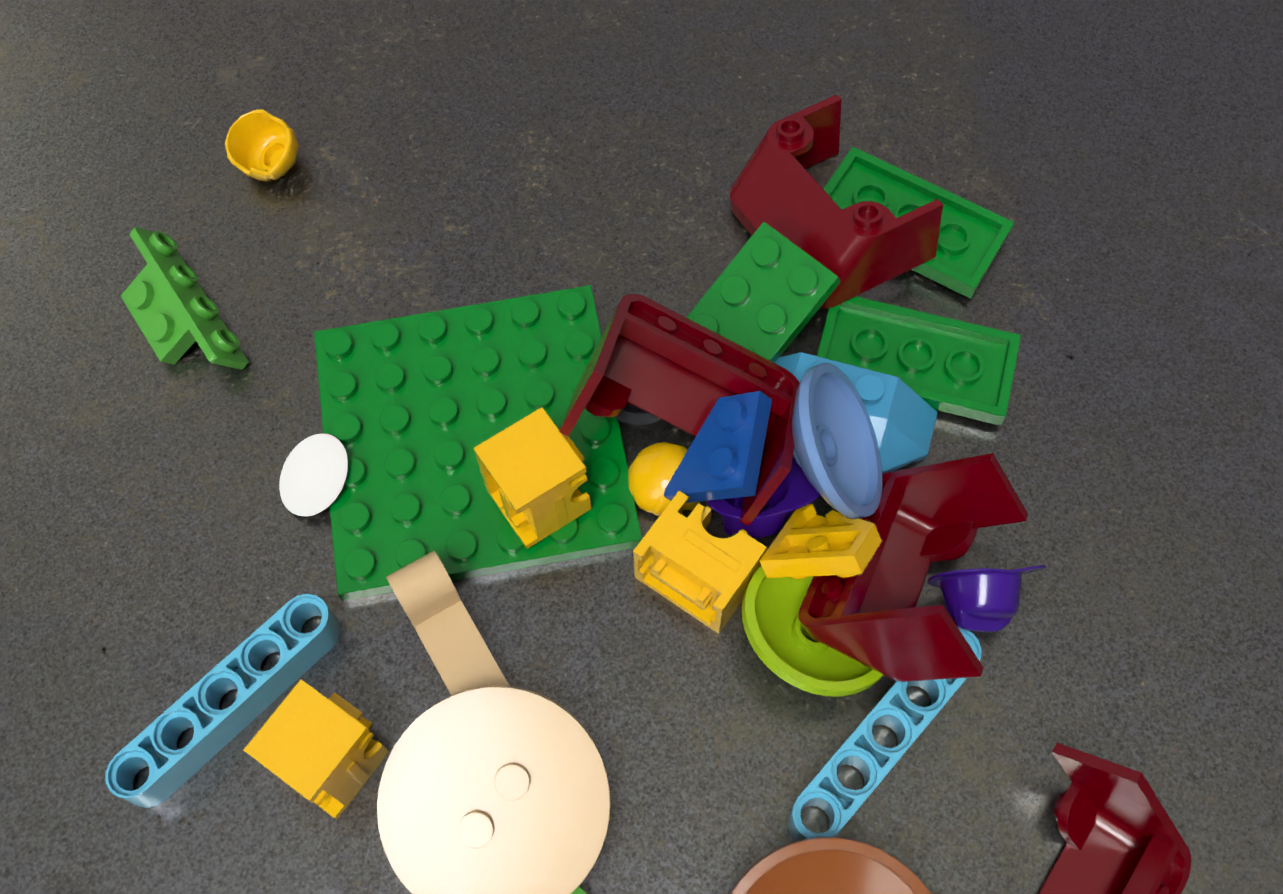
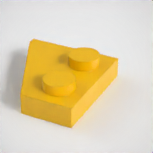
M810 503L795 510L759 560L767 578L791 577L792 579H804L809 576L830 575L845 578L862 574L882 542L875 523L859 518L849 519L840 512L833 510L827 513L826 517L817 515L813 504Z

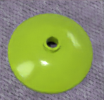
M760 566L748 583L743 596L742 621L753 650L774 674L803 691L833 697L862 692L881 679L883 674L813 639L800 622L798 617L799 609L813 576L804 579H792L791 577L767 578L762 566ZM804 635L809 636L814 642L808 640Z

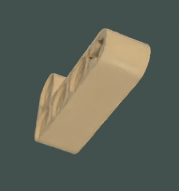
M434 550L386 576L451 696L481 686H509Z

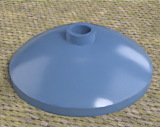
M830 363L812 366L805 372L795 396L792 417L794 457L799 466L802 467L811 485L832 508L851 519L868 517L877 510L882 494L881 458L870 417L856 388L838 367Z

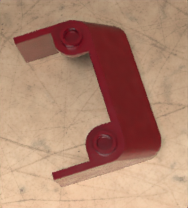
M837 94L773 123L730 188L731 211L751 236L765 222L839 277L840 284L820 308L835 307L935 258L943 204L938 199L898 218L887 207L877 202L863 201L843 210L808 173L806 168L839 154L842 99Z
M627 294L622 297L580 379L559 432L569 437L584 409L595 416L615 417L623 411L628 402L697 436L718 398L761 391L772 399L756 494L755 496L744 497L740 517L741 523L750 526L791 471L794 453L792 417L796 391L800 382L785 368L642 295Z
M990 453L883 473L882 494L877 510L868 517L860 518L875 523L882 542L862 574L845 578L837 575L813 576L798 613L800 622L810 636L895 681L981 677L984 667L944 605L916 607L932 562L952 561L965 555L974 542L978 528L1025 522L1027 520L1028 513L995 455Z
M1056 743L1052 753L1072 781L1068 790L1059 796L1054 810L1059 832L1067 843L1039 894H1181L1191 870V853L1143 773Z

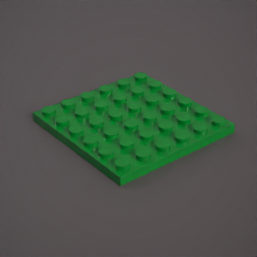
M591 285L314 331L323 433L336 437L343 444L348 457V472L344 486L338 497L330 505L337 595L342 601L394 592L386 576L433 550L438 555L450 579L457 581L633 549L642 540L634 497L629 490L628 467L619 422L615 417L595 416L584 409L569 435L584 457L582 463L586 467L587 481L580 485L578 489L582 494L587 492L589 495L591 509L526 549L487 492L473 449L541 407L558 430H560L575 390L601 339Z

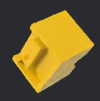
M542 407L473 448L487 492L526 549L591 509L589 495L587 492L582 494L578 489L580 485L587 481L586 467L582 463L584 457L570 437L559 432Z
M678 491L633 550L635 578L719 634L743 601L746 587L754 573L761 566L759 560L766 552L767 547L747 535L748 532L744 529L729 538H717L710 535L705 528L711 521L712 509L698 503L688 518L683 516V506L689 497Z
M302 679L244 748L246 753L307 800L316 803L336 820L389 753L383 744L372 739L374 735L369 730L373 724L363 717L364 714L335 692L327 699Z

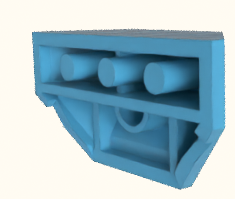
M802 352L779 357L775 364L791 372L799 382H801L805 372L810 367L821 363L835 365L849 378L859 393L870 417L879 447L882 474L896 471L912 462L916 463L926 459L938 412L899 377Z

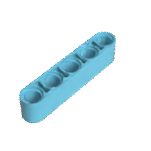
M312 594L298 595L288 601L114 756L108 764L105 773L106 785L109 791L117 797L139 807H155L166 801L338 642L341 633L340 622L324 600ZM314 616H322L321 623L315 630L305 634L301 633L302 626L308 619ZM280 652L278 663L270 670L261 671V665L266 656L271 653ZM238 689L235 702L230 707L219 710V704L224 694L230 690ZM194 727V735L190 743L184 748L177 750L178 737L186 729ZM149 766L147 781L143 786L134 790L133 781L136 774L144 767Z
M958 627L980 661L982 649L979 640L972 632ZM967 678L897 681L798 796L788 815L787 823L789 833L794 841L816 836H836ZM917 686L924 689L930 697L931 706L921 707L912 703L908 698L906 688ZM885 725L891 728L898 739L897 747L887 748L878 744L873 737L872 727ZM843 765H851L857 768L863 776L864 787L858 790L844 787L838 780L837 768ZM808 806H816L822 809L828 816L829 829L823 833H814L806 829L800 817L801 810Z

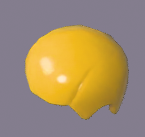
M256 109L241 115L229 128L225 140L229 161L247 176L266 182L277 180L286 175L295 164L300 147L294 129L290 128L283 119L275 117L262 109Z
M661 442L650 445L638 453L628 469L629 490L640 509L660 516L671 502L664 497V491L687 453L688 449L686 447L669 442ZM700 502L685 503L683 511H693Z

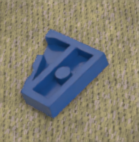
M761 391L718 398L666 486L664 497L671 501L677 492L681 491L689 497L686 503L755 496L772 399Z

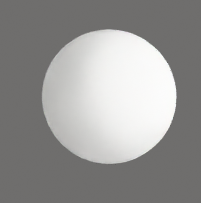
M324 433L312 435L301 441L287 457L280 475L279 490L283 504L291 513L298 516L316 515L329 507L341 492L347 477L348 457L343 444L336 437Z

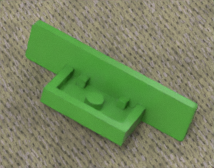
M134 227L129 235L146 260L147 265L122 293L121 298L160 362L175 365L196 341L208 361L212 364L243 370L249 361L240 349L239 339L227 329L218 315L219 308L206 296L197 282V274L186 265L177 251V243L162 231L156 230L152 232Z

